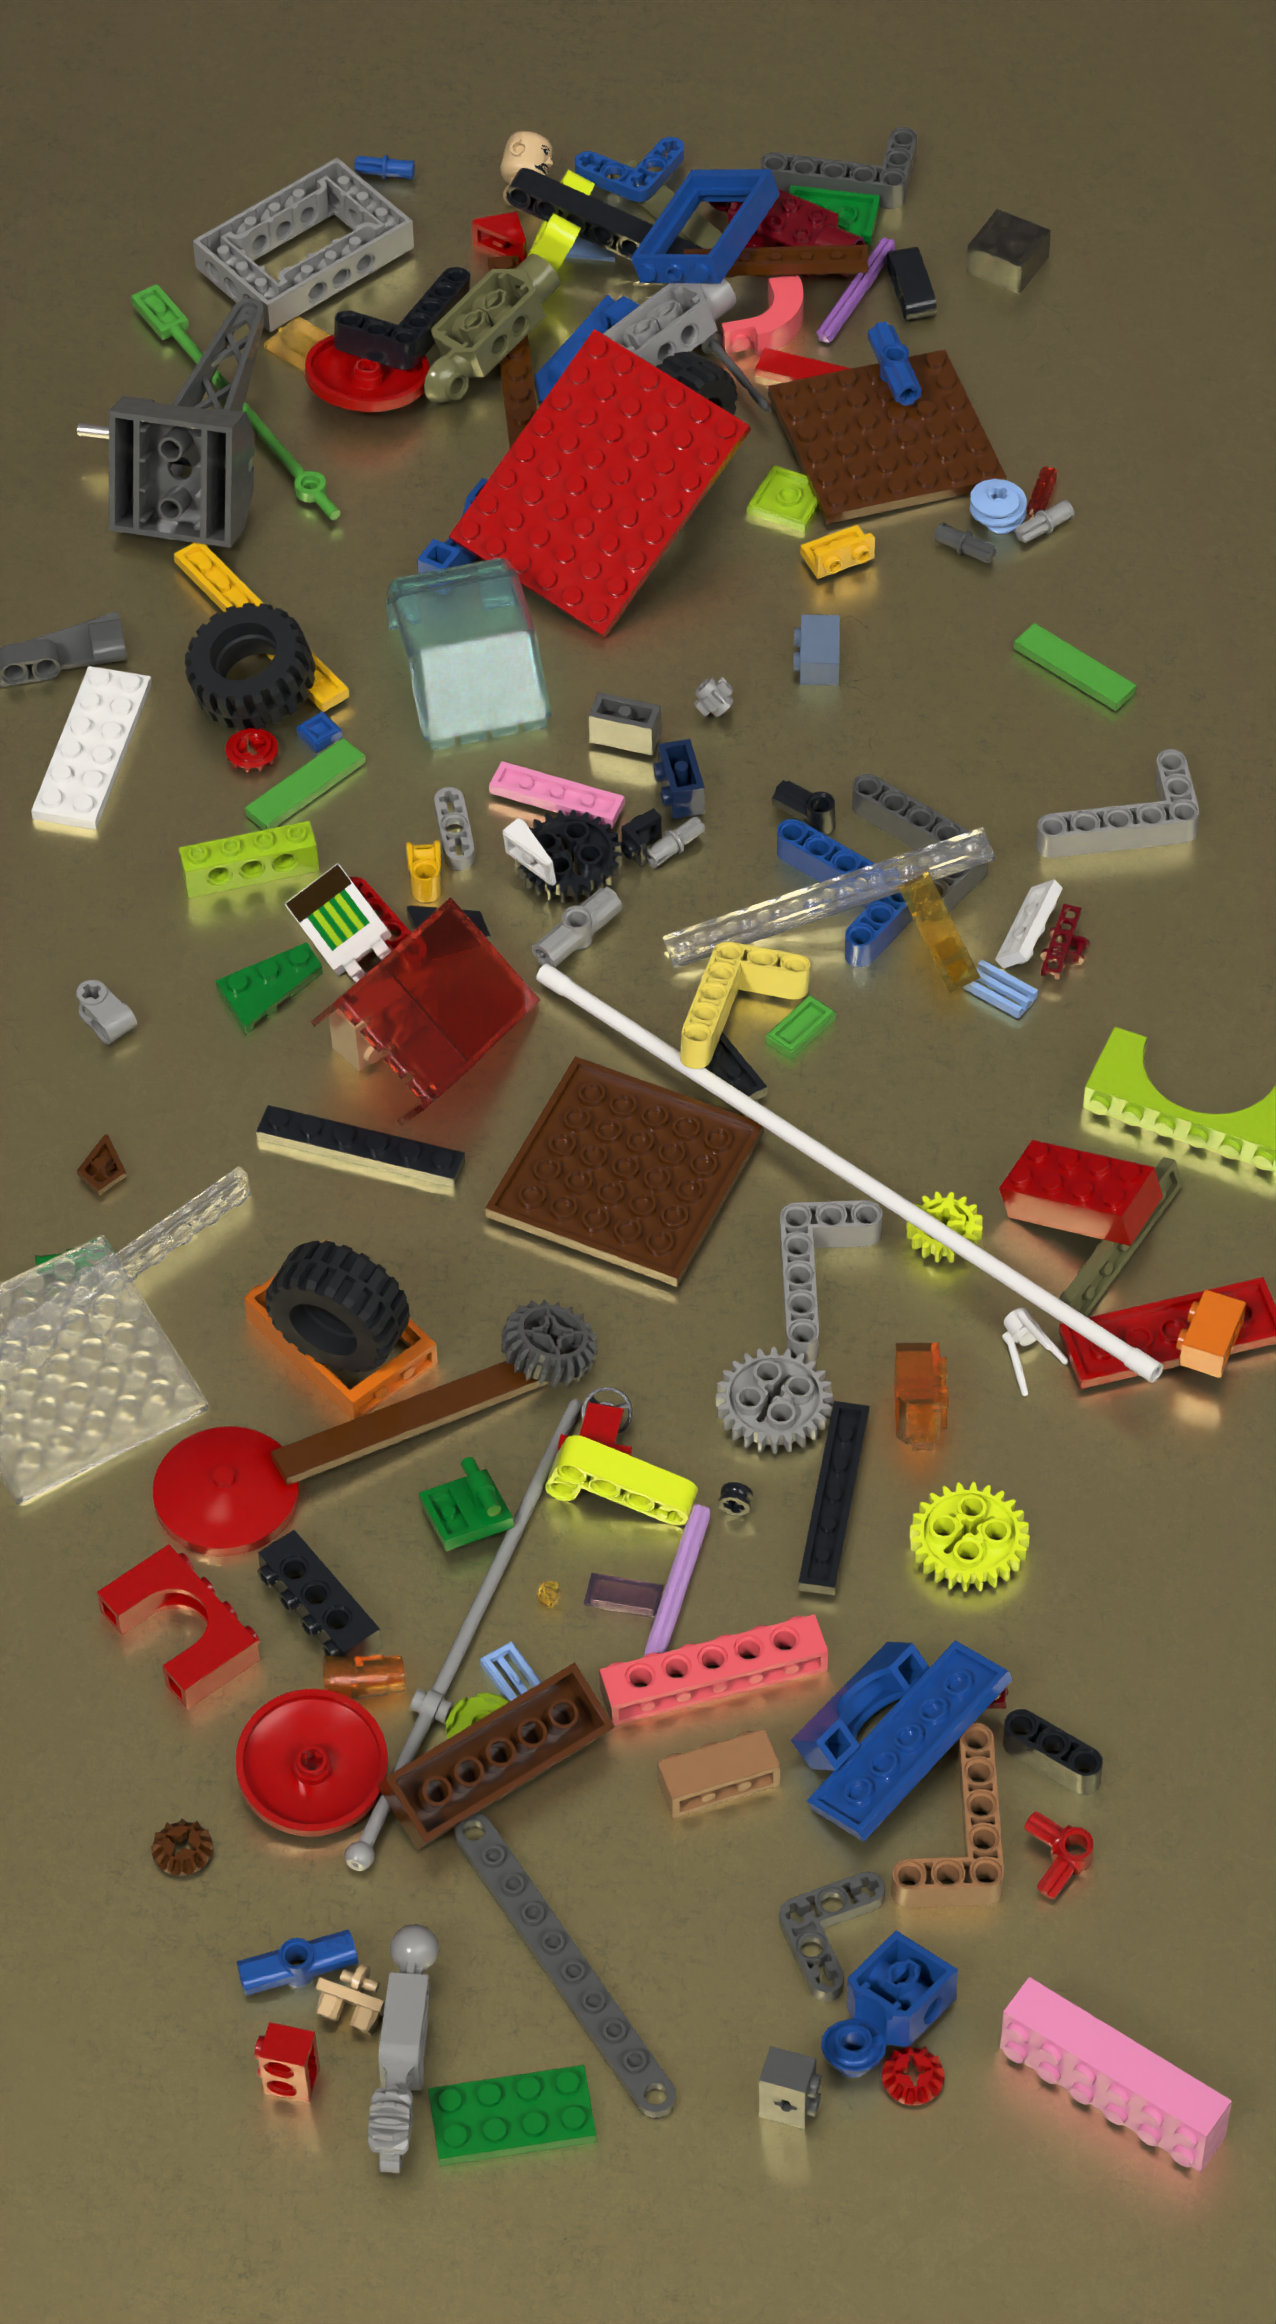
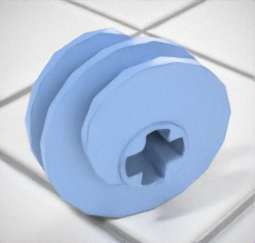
M990 479L982 481L973 488L970 495V513L975 520L986 525L989 530L996 534L1013 532L1017 526L1023 524L1026 518L1027 498L1023 490L1016 484L1002 479Z

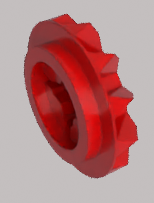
M249 728L241 730L232 735L226 744L227 761H231L235 769L243 767L247 773L251 768H257L261 772L264 765L272 766L274 757L278 756L277 740L271 733L262 729ZM248 745H250V747L253 748L254 751H257L256 755L253 756L250 752H247Z
M910 2045L899 2051L894 2049L891 2056L884 2060L881 2075L882 2083L886 2092L896 2101L907 2105H921L931 2101L940 2093L944 2085L945 2069H943L940 2063L939 2056L931 2054L926 2046L920 2049L913 2048ZM910 2063L916 2066L917 2072H924L919 2074L916 2086L913 2085L909 2075H903L908 2072Z

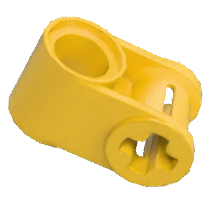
M435 840L433 844L419 845L406 842L412 896L419 902H433L440 897L442 891L440 840Z

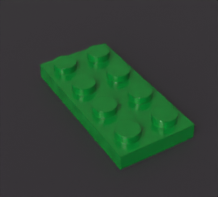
M584 2065L428 2088L439 2167L597 2143Z

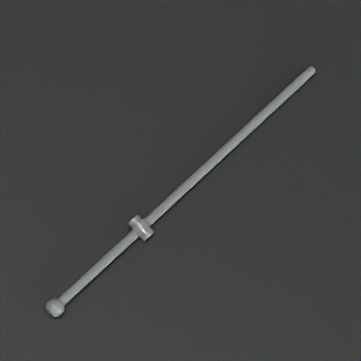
M573 1399L569 1402L513 1518L514 1527L507 1530L432 1689L428 1692L417 1689L411 1702L410 1710L418 1712L419 1716L391 1773L415 1759L431 1723L435 1720L446 1723L453 1702L444 1699V1696L547 1483L555 1456L558 1453L561 1434L569 1436L582 1407V1403L578 1399ZM382 1793L359 1841L351 1843L345 1850L344 1857L347 1865L356 1871L367 1870L374 1862L375 1855L372 1847L391 1809Z

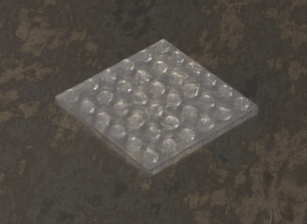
M104 1234L0 1284V1477L17 1505L208 1411L209 1403Z

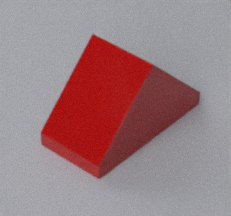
M517 211L473 220L472 238L474 246L500 257L518 255L519 264L527 257L526 238Z

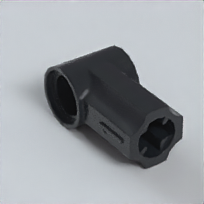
M783 780L776 787V791L772 796V806L796 817L825 835L833 832L836 827L835 800L832 795L826 792L812 793L789 780Z

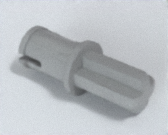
M1062 500L1045 511H1037L1035 517L1016 527L1015 533L1018 541L1027 543L1043 533H1052L1054 527L1073 518L1074 509L1067 500Z
M693 817L676 830H667L664 833V837L647 848V862L653 868H657L676 853L681 854L686 844L705 831L704 824L698 817Z

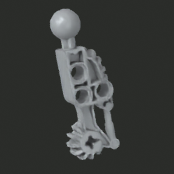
M419 1924L402 1927L395 1933L390 1944V1956L400 1968V1972H389L379 2044L378 2061L381 2088L378 2087L371 2097L368 2119V2144L372 2152L380 2153V2172H401L402 2155L409 2149L413 2125V2095L411 2091H420L423 2083L430 1998L429 1975H425L423 1972L434 1965L439 1954V1942L428 1927Z

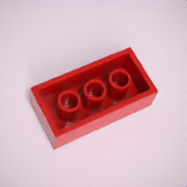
M1031 1140L999 1187L1008 1218L1128 1246L1133 1244L1163 1198L1155 1167L1036 1140Z

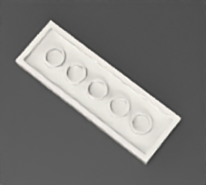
M88 666L31 810L33 819L93 830L97 829L151 689V676Z

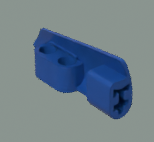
M606 295L584 322L534 375L539 404H542L594 329L603 334L640 305L625 296L614 301L611 296Z

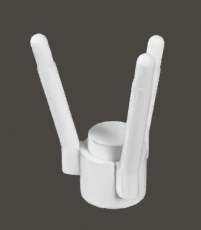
M1019 1308L1006 1316L1004 1326L1007 1332L1003 1334L1002 1338L1008 1345L1021 1394L1027 1396L1028 1389L1016 1343L1027 1346L1038 1340L1046 1350H1050L1064 1365L1068 1364L1069 1360L1043 1332L1028 1309Z

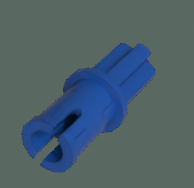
M384 155V158L358 156L355 159L354 170L360 174L380 175L382 179L396 177L413 180L415 161L391 159L388 155Z

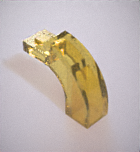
M929 872L899 885L898 888L949 992L951 993L981 978Z

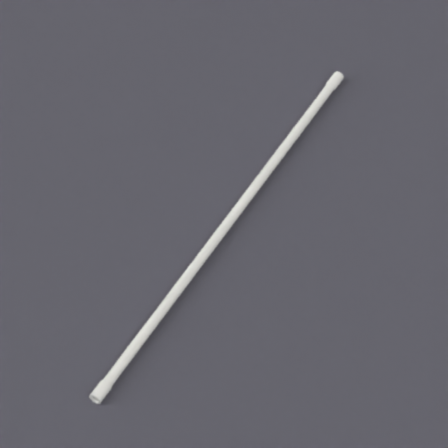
M544 964L537 972L536 980L558 995L574 1002L1119 1359L1127 1368L1150 1383L1155 1382L1161 1375L1163 1364L1140 1349L1134 1348L706 1068L691 1069L684 1066L680 1061V1051L574 983L570 977L550 964Z

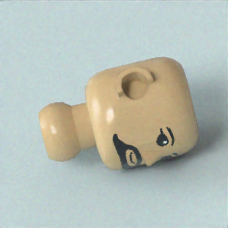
M519 131L513 133L506 142L500 171L502 178L509 184L503 192V197L510 206L512 205L507 201L505 192L518 170L529 168L548 176L549 168L553 165L552 145L544 136L538 133Z

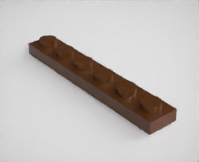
M868 245L744 248L725 277L750 275L757 277L766 275L795 276L798 274L827 275L834 273L854 275L868 273ZM712 248L684 249L683 254L708 255Z

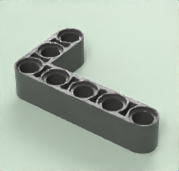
M907 127L893 130L889 137L882 166L771 152L762 157L761 169H771L778 189L789 193L790 186L794 185L880 195V208L896 209L903 206L906 202L916 163L917 134L914 130Z
M863 774L855 778L852 789L853 812L939 864L919 885L918 914L922 919L929 922L942 920L987 875L988 843L981 837L875 775Z

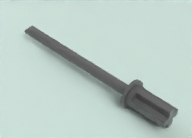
M715 332L704 343L700 344L703 352L707 354L714 352L738 382L748 390L750 396L761 409L771 413V407L766 399L752 386L746 375L721 347V333Z

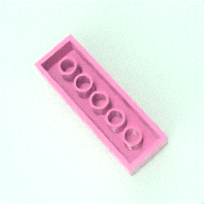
M1031 1977L1026 1980L1003 2011L1000 2049L1004 2051L1009 2059L1016 2063H1025L1036 2070L1038 2075L1050 2084L1057 2083L1070 2091V2094L1078 2102L1085 2105L1091 2104L1102 2111L1105 2117L1112 2123L1125 2125L1136 2132L1138 2137L1150 2146L1157 2145L1167 2151L1178 2164L1184 2167L1191 2166L1201 2173L1226 2138L1232 2100Z

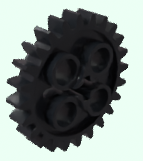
M558 810L557 818H552L551 815L546 813L545 822L542 823L534 819L533 828L529 827L553 861L556 884L553 886L549 885L514 859L519 880L525 879V887L527 889L535 886V895L538 896L546 891L548 900H552L555 895H560L561 903L566 901L567 896H572L574 901L578 902L580 894H584L589 898L592 895V890L597 891L599 888H604L603 883L613 885V876H619V866H622V843L618 842L617 832L611 833L610 824L601 826V817L598 816L590 821L589 812H585L580 818L576 817L575 810H572L569 816H564L563 812Z

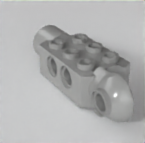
M725 278L720 284L669 283L603 334L656 367L661 365L668 356H674V353L692 351L718 331L715 320L736 305V296Z

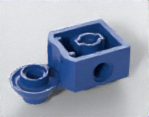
M896 1930L848 1977L847 2009L852 2019L835 2023L822 2036L821 2049L826 2061L842 2075L856 2078L864 2075L879 2064L885 2054L887 2045L909 2047L956 2000L958 1969Z

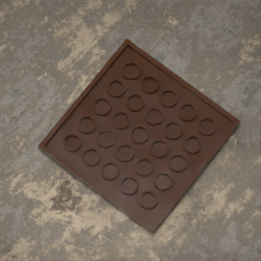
M945 349L909 357L911 367L922 389L921 397L916 399L911 405L902 406L901 403L895 402L888 384L880 378L879 363L768 386V397L803 474L807 476L808 485L813 496H816L819 510L826 524L971 494L973 488L985 480H1007L1005 472Z
M575 1056L485 1207V1217L677 1287L762 1137L764 1127L750 1118Z

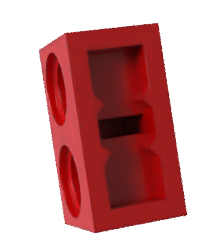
M269 2022L265 2036L259 2035L254 2051V2058L259 2060L257 2077L262 2078L264 2093L310 2103L320 2070L315 2031Z

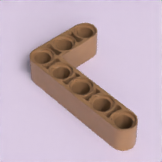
M973 1723L959 1738L958 1761L966 1857L912 1858L896 1863L892 1871L891 1895L896 1904L901 1907L987 1906L996 1903L1002 1896L1004 1862L994 1736L989 1727L984 1724ZM978 1745V1746H981L982 1748H981V1749H972V1748L969 1747V1746ZM974 1778H981V1779H983V1780H985V1781H984V1782H975V1781H973L972 1779H974ZM982 1811L986 1812L987 1815L980 1816L976 1815L975 1812ZM978 1845H987V1846H989V1847H991V1848L984 1850V1849H980V1848H978V1847H976V1846H978ZM986 1878L994 1882L987 1884L982 1883L979 1880ZM951 1880L955 1883L946 1885L941 1883L940 1881ZM913 1881L916 1884L913 1886H906L902 1884V1882Z

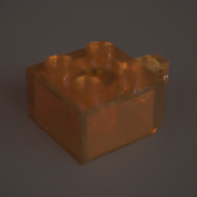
M896 1343L894 1398L896 1437L905 1444H911L914 1451L934 1450L935 1444H940V1429H947V1357H940L939 1343Z

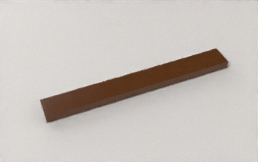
M504 1361L271 1451V1459L286 1485H290L547 1385L548 1382L539 1385L538 1380L534 1378L526 1381L525 1373H514V1364H508Z

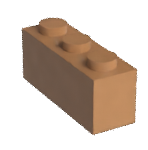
M765 1729L756 1732L746 1731L733 1739L720 1743L710 1742L697 1750L684 1754L674 1753L667 1756L664 1760L657 1762L658 1783L672 1818L780 1786V1764Z

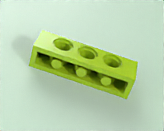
M310 821L178 848L181 871L188 898L319 871L317 845Z

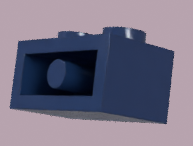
M685 739L658 744V762L653 763V771L656 782H662L663 785L660 788L663 807L669 806L672 819L705 814V787L691 740Z

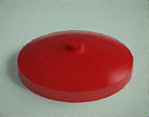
M334 335L328 336L316 343L309 350L305 359L306 383L318 397L335 406L363 412L393 410L417 400L425 392V378L430 369L426 355L414 368L402 370L342 352L334 347Z
M236 1426L206 1429L179 1442L163 1458L153 1481L154 1507L163 1529L173 1540L185 1548L210 1556L245 1554L270 1543L291 1522L299 1502V1481L286 1485L271 1459V1451L282 1446L264 1433Z
M325 1689L295 1690L267 1702L247 1722L239 1738L236 1750L237 1781L249 1807L270 1826L297 1836L316 1837L330 1835L357 1823L378 1801L381 1791L377 1785L387 1776L388 1771L386 1741L374 1717L355 1700L343 1694Z

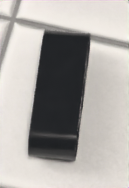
M911 247L887 251V269L904 320L936 316V298L919 248Z
M1017 1709L1011 1711L1006 1716L1003 1746L1007 1753L1074 1793L1089 1795L1099 1789L1103 1758L1096 1749L1031 1711ZM1015 1732H1025L1027 1734L1017 1735ZM1048 1750H1055V1751H1058L1059 1753H1057V1754H1050V1753H1047L1046 1751H1048ZM1079 1769H1088L1091 1772L1083 1773Z

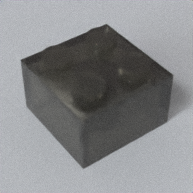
M996 209L968 245L966 273L1021 294L1049 258L1051 230Z

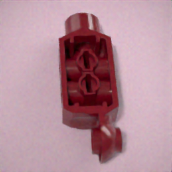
M778 189L779 197L745 248L865 245V240L861 236L839 228L837 213ZM708 202L716 210L728 214V225L743 204V202ZM837 273V274L842 275V276H844V277H850V276H851V274H847V273ZM799 274V275L808 278V277H810V276H812V275H815V274Z

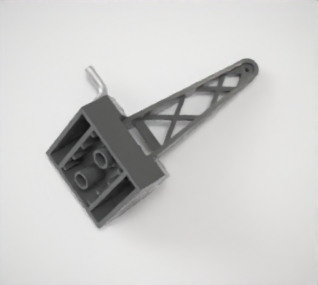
M244 299L234 305L172 405L156 403L153 399L123 395L109 410V427L84 423L78 424L77 435L109 440V531L231 548L244 532L254 491V467H252L251 458L254 456L255 431L246 412L242 411L265 322L264 308L258 300ZM247 323L250 330L249 335L235 342L233 337L235 330ZM234 355L238 363L234 380L215 393L210 382L218 365ZM205 392H206L207 395H208V398H206L205 400L202 401V399H203V397H204V394H205ZM228 396L224 409H222L219 401ZM213 405L214 410H207V408ZM172 464L192 467L191 475L187 478L176 476L171 471Z

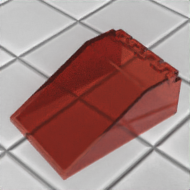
M450 897L310 1022L315 1027L339 1008L354 1026L362 1020L367 1024L360 1031L363 1037L377 1053L384 1047L389 1049L390 1052L383 1059L400 1079L408 1073L413 1077L406 1086L419 1101L397 1120L402 1126L424 1111L468 1072L540 999Z

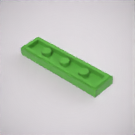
M1033 623L1014 641V649L1115 711L1136 693V684L1036 623Z
M342 738L246 806L245 815L263 830L275 828L365 764V755Z

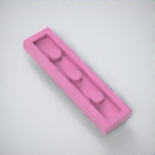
M501 761L489 784L491 794L557 813L558 810H561L567 816L570 815L572 810H575L576 817L580 818L585 812H589L590 821L599 816L601 817V825L610 824L612 829L625 806V796Z

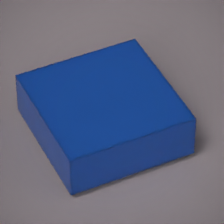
M323 711L296 727L297 735L316 753L343 738L342 730Z

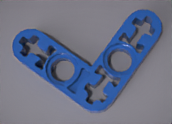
M675 137L663 138L635 169L598 153L585 151L575 157V173L592 181L597 187L631 201L644 202L656 193L683 162L684 143ZM651 167L662 168L659 172H651L648 169ZM610 174H617L621 176L618 179L607 178V176Z

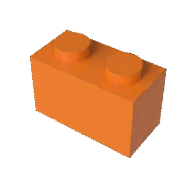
M1205 1289L1200 1302L1194 1301L1188 1315V1322H1191L1188 1330L1182 1328L1176 1344V1349L1181 1350L1179 1365L1221 1378L1244 1322L1246 1302Z

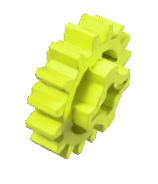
M935 1192V1199L930 1200L924 1195L921 1205L914 1204L977 1245L978 1240H982L983 1217L982 1215H977L976 1204L967 1206V1197L963 1196L959 1200H955L954 1192H949L947 1198H942L939 1192ZM907 1221L906 1237L907 1239H912L913 1250L922 1248L923 1258L934 1254L935 1262H939L942 1256H947L950 1263L954 1262V1255L957 1253Z

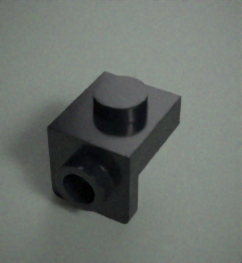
M654 808L643 815L634 817L630 822L621 826L622 852L628 859H633L640 867L647 864V846L662 838V816Z

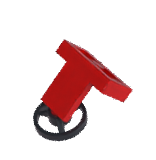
M601 1387L592 1391L586 1397L582 1406L583 1423L579 1436L586 1437L632 1456V1447L616 1444L617 1436L623 1433L632 1421L633 1408L628 1396L614 1387ZM601 1391H613L621 1395L625 1403L619 1405L609 1401L600 1403L593 1396ZM628 1408L627 1421L620 1429L624 1409ZM561 1434L558 1443V1451L561 1448L565 1439L568 1437V1435Z

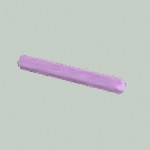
M699 1504L692 1506L644 1650V1656L650 1653L661 1654L667 1652L711 1517L710 1509L707 1506Z

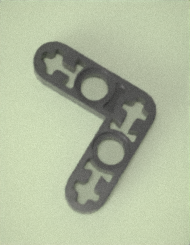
M863 1872L790 1898L780 1907L779 1924L811 1994L820 2001H834L840 1997L844 1989L843 1970L823 1929L875 1911L881 1907L885 1898V1884L883 1879L875 1873ZM867 1886L870 1891H874V1896L868 1897L866 1893H861V1888ZM847 1892H850L851 1899L854 1898V1904L852 1905L850 1904V1899ZM834 1897L839 1899L843 1906L836 1912H829L822 1907L821 1903L827 1898ZM810 1905L815 1906L816 1918L814 1917V1911L810 1912ZM796 1912L799 1917L803 1916V1922L797 1923L794 1918L790 1919V1914ZM815 1942L822 1947V1952L817 1956L809 1957L802 1953L801 1947L805 1943ZM823 1965L827 1979L833 1980V1986L827 1987L825 1983H820L819 1968Z

